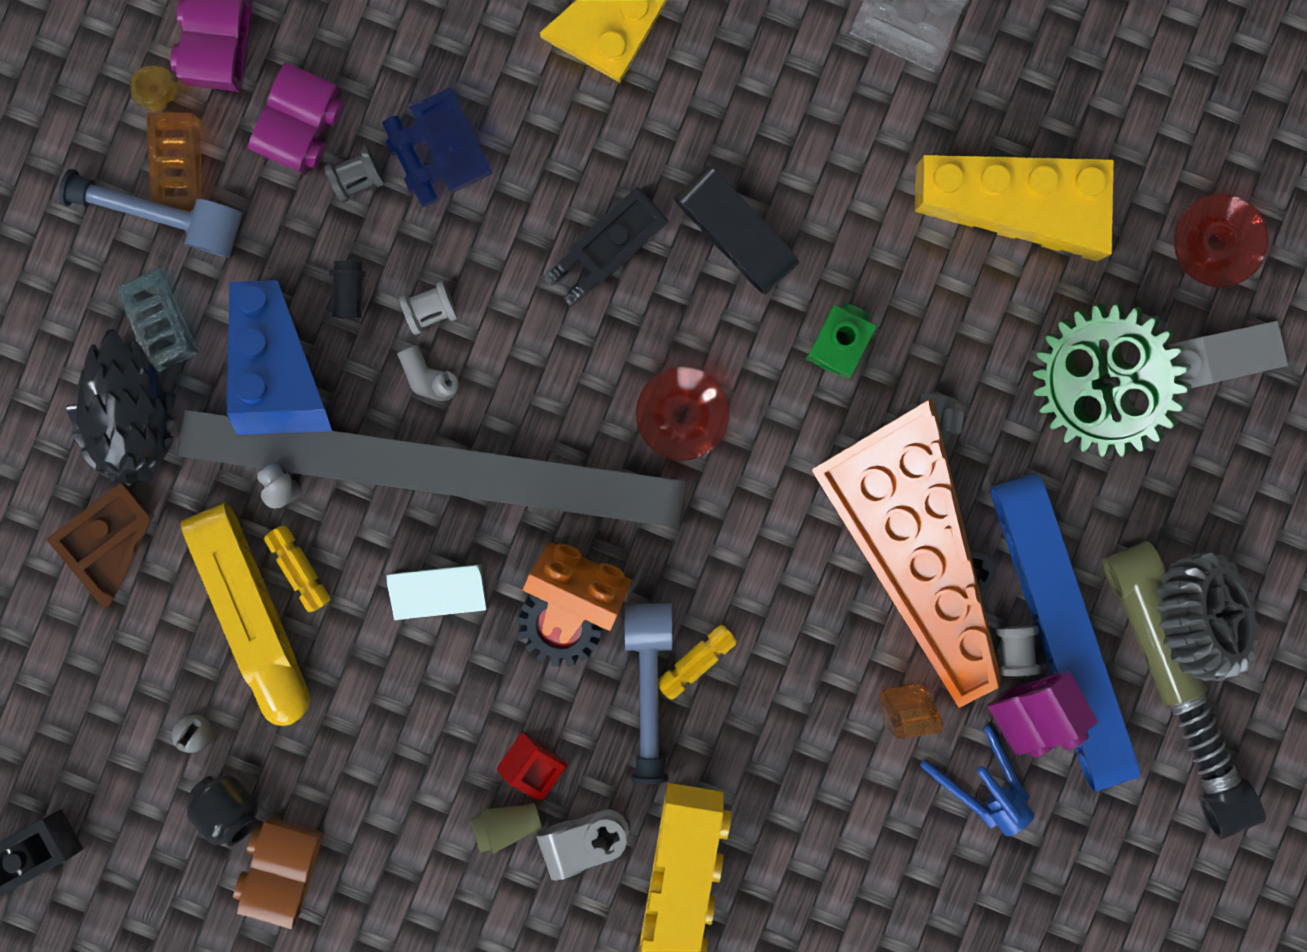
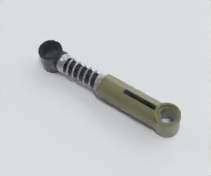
M1144 541L1103 558L1102 565L1107 581L1116 597L1123 604L1163 704L1170 705L1173 714L1179 715L1181 722L1178 723V726L1184 728L1186 733L1183 735V738L1188 739L1190 742V746L1187 749L1193 750L1195 757L1192 761L1198 762L1200 766L1197 773L1203 774L1200 781L1205 791L1200 796L1199 801L1211 830L1216 837L1222 840L1265 822V811L1256 791L1249 781L1245 778H1239L1235 765L1228 762L1231 755L1223 750L1226 743L1218 738L1221 731L1213 726L1216 719L1208 714L1211 707L1204 704L1207 700L1205 692L1208 690L1206 682L1202 679L1193 680L1189 673H1182L1179 668V662L1172 661L1170 657V646L1163 644L1165 634L1163 628L1158 626L1161 623V613L1156 609V606L1161 604L1157 588L1163 586L1162 573H1165V569L1156 549L1149 541Z

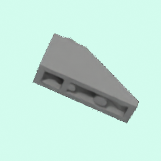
M1278 321L1169 344L1170 348L1175 346L1185 347V350L1176 356L1175 360L1176 363L1191 365V369L1179 375V380L1191 384V388L1288 366Z

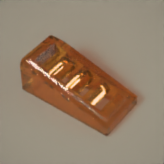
M147 113L151 201L191 212L194 209L196 199H201V120L193 113ZM165 130H183L184 137H165ZM165 149H185V157H165ZM165 169H186V177H165ZM165 188H187L188 196H165Z
M921 684L884 689L879 692L883 725L898 739L939 733L944 730L943 720L928 691Z

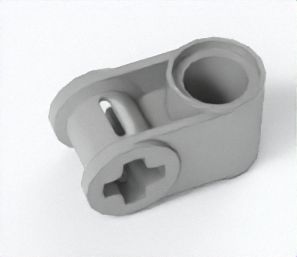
M605 809L575 820L556 823L539 831L536 834V838L551 879L556 881L569 878L588 868L620 857L626 847L629 826L624 815L620 812ZM606 826L609 833L616 832L613 843H608L606 837L598 838L601 827Z

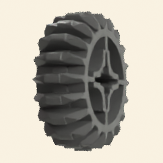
M1213 553L1191 554L1187 558H1181L1177 562L1170 563L1168 572L1162 573L1163 586L1157 588L1161 604L1157 605L1156 609L1161 613V623L1158 626L1163 628L1165 634L1163 644L1170 646L1172 661H1178L1182 673H1189L1193 680L1222 681L1238 676L1240 672L1247 671L1249 662L1255 660L1253 647L1259 645L1256 629L1260 625L1255 618V611L1258 608L1253 606L1251 599L1253 591L1247 589L1245 575L1238 573L1235 562H1228L1224 555H1214Z

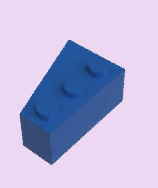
M278 280L230 282L227 416L236 435L332 431Z

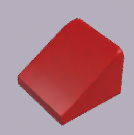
M521 733L498 765L497 771L507 784L542 803L568 764L530 736Z

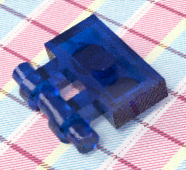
M451 87L409 107L417 124L404 129L399 116H392L382 122V126L388 136L386 145L391 155H397L407 175L404 178V182L410 193L415 192L422 207H427L438 201V197L431 184L441 178H444L452 194L493 174ZM425 140L435 162L423 167L414 146Z

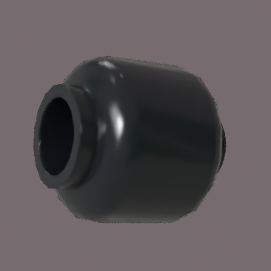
M225 775L214 779L212 776H208L198 782L191 790L190 796L192 800L187 808V818L209 843L213 845L226 843L228 846H233L248 836L257 825L258 820L255 816L258 812V803L235 777Z

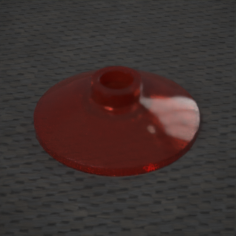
M1230 194L1209 195L1191 204L1179 218L1174 232V250L1181 267L1194 280L1211 287H1229L1247 280L1260 268L1268 249L1267 227L1260 213L1246 200ZM1211 235L1218 236L1221 239L1222 248L1220 251H1214L1210 248L1209 238Z
M672 368L653 377L643 388L637 402L636 422L643 440L656 453L672 460H693L712 451L722 440L729 422V406L725 393L712 377L693 368ZM685 406L690 410L691 419L687 423L680 424L675 421L673 412L677 407Z

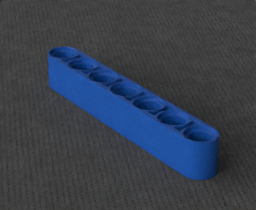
M1035 472L992 486L991 497L1033 624L1039 628L1037 636L1050 675L1069 671L1098 721L1097 724L1087 731L1090 737L1084 743L1075 747L1089 787L1093 792H1097L1139 778L1138 762L1041 477Z

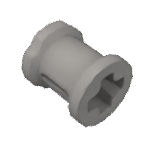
M444 280L437 282L436 288L411 298L408 295L399 297L406 321L414 335L422 333L423 327L448 318L451 321L458 319L456 307Z
M1018 625L996 628V635L1001 637L1003 666L999 667L1001 676H1029L1042 673L1041 665L1036 664L1034 636L1039 633L1038 626Z

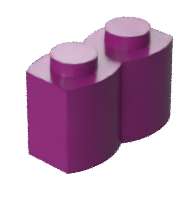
M179 0L177 5V22L179 26H182L183 31L179 43H175L172 47L170 62L172 70L176 72V77L185 86L235 92L241 91L246 66V46L252 21L251 0Z
M285 62L272 86L267 104L254 127L247 148L259 156L305 176L310 167L316 169L319 166L326 149V143L322 142L323 134L328 125L335 126L342 115L345 101L340 99L342 90L334 83Z
M1069 671L1053 674L1039 681H1030L1012 687L987 705L1015 755L1030 753L1032 758L1044 755L1059 745H1062L1064 750L1077 747L1090 737L1087 731L1098 723Z

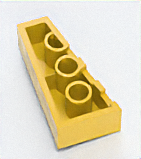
M924 155L916 165L915 212L969 227L983 228L997 232V235L1012 239H1023L1041 244V247L1081 255V258L1098 262L1112 254L1114 160Z
M667 783L638 952H707L708 938L703 937L705 924L712 925L716 896L710 895L712 882H720L723 866V854L717 853L719 839H728L731 823V811L724 810V792Z

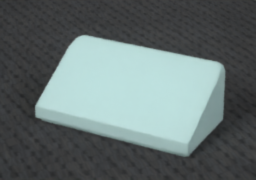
M482 564L386 575L394 620L487 610Z

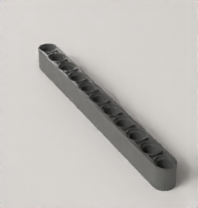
M183 410L177 456L262 469L274 462L281 466L283 472L680 528L686 489V481L337 431L236 435L228 416Z

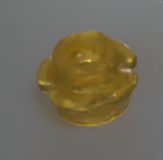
M146 66L137 70L131 79V96L134 102L139 106L144 105L148 111L157 112L165 109L166 103L173 101L177 93V86L171 80V73L161 66ZM157 85L158 90L154 93L150 92V87Z

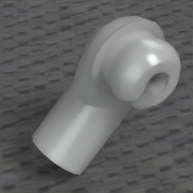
M419 346L407 348L397 354L410 387L415 394L436 401H447L454 397L459 388V381L456 375L449 371L441 372L428 368Z
M272 462L257 473V480L265 487L261 491V499L268 507L274 509L281 508L300 497L301 489L299 484L290 477L288 472L284 474L278 463Z

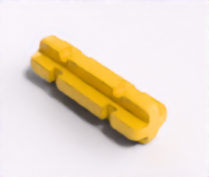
M279 526L270 531L264 537V541L271 553H277L278 558L276 561L294 591L299 590L302 594L299 599L308 612H314L330 601V596L323 584H317L318 576L300 546H294L293 542L296 540L289 528Z
M719 625L707 635L709 639L706 642L702 640L675 664L676 668L673 671L669 669L658 679V688L667 698L673 700L685 690L684 685L688 682L690 684L695 682L719 660L717 656L721 653L725 655L736 645V638L726 626Z

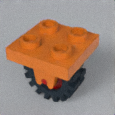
M549 541L530 572L522 590L529 593L520 609L522 611L518 616L517 625H522L518 632L520 639L528 638L525 648L529 653L537 648L540 652L536 659L544 662L547 655L553 657L552 666L559 667L563 659H566L567 667L575 665L578 657L583 662L589 658L591 651L594 652L597 648L604 630H611L633 580L625 577L624 573L613 565L607 563L597 564L582 557V554L570 545H556Z

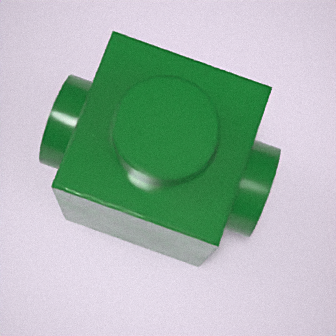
M844 303L843 307L840 308L834 305L829 310L805 360L847 380L852 376L877 326L868 322L867 320L870 315L856 306ZM843 333L846 335L848 345L839 343L836 334Z

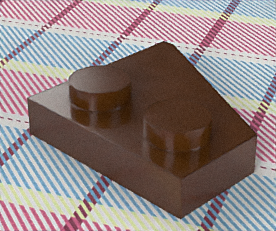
M122 481L46 540L103 609H105L114 601L154 516L131 487Z

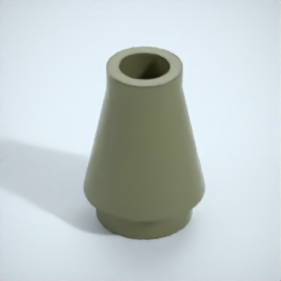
M535 803L480 809L481 814L470 817L480 853L491 850L493 855L525 836L542 830Z

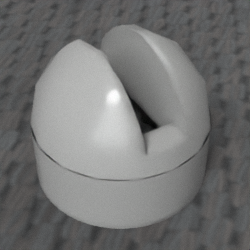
M196 714L187 715L179 719L172 729L173 744L185 753L198 752L211 741L212 727L203 716ZM193 723L198 729L188 743L185 744L182 738Z

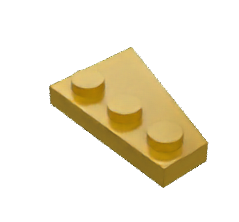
M576 0L540 32V37L621 83L668 0Z

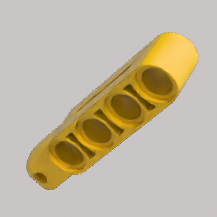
M224 502L182 520V533L243 678L251 687L262 714L266 720L274 725H292L303 718L309 708V690L240 523L231 506Z

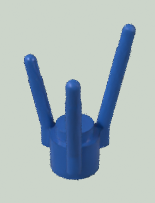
M986 725L984 732L1010 788L1008 786L1000 787L984 766L978 767L977 772L992 793L986 800L989 808L983 806L927 760L921 761L920 765L927 773L976 812L989 828L997 825L1005 836L1017 834L1027 827L1035 817V813L1027 804L1030 796L1020 785L1001 742L998 740L991 725Z

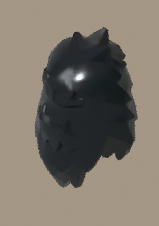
M114 329L106 331L99 350L95 344L90 346L78 383L77 403L67 405L66 407L74 427L72 436L81 447L82 456L87 463L95 470L107 474L111 483L123 481L127 486H130L136 480L150 482L153 470L162 463L169 452L174 438L171 432L175 418L171 417L176 394L174 392H164L154 363L149 362L142 347L135 341H130L129 345H127Z

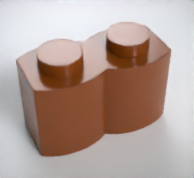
M273 817L267 819L262 827L255 826L247 846V853L253 855L249 872H241L233 894L234 899L240 900L237 914L292 929L299 920L324 832Z

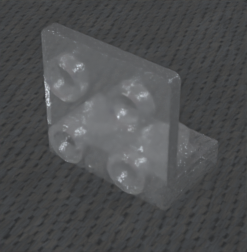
M864 0L850 30V34L933 72L950 42L948 39L966 0Z

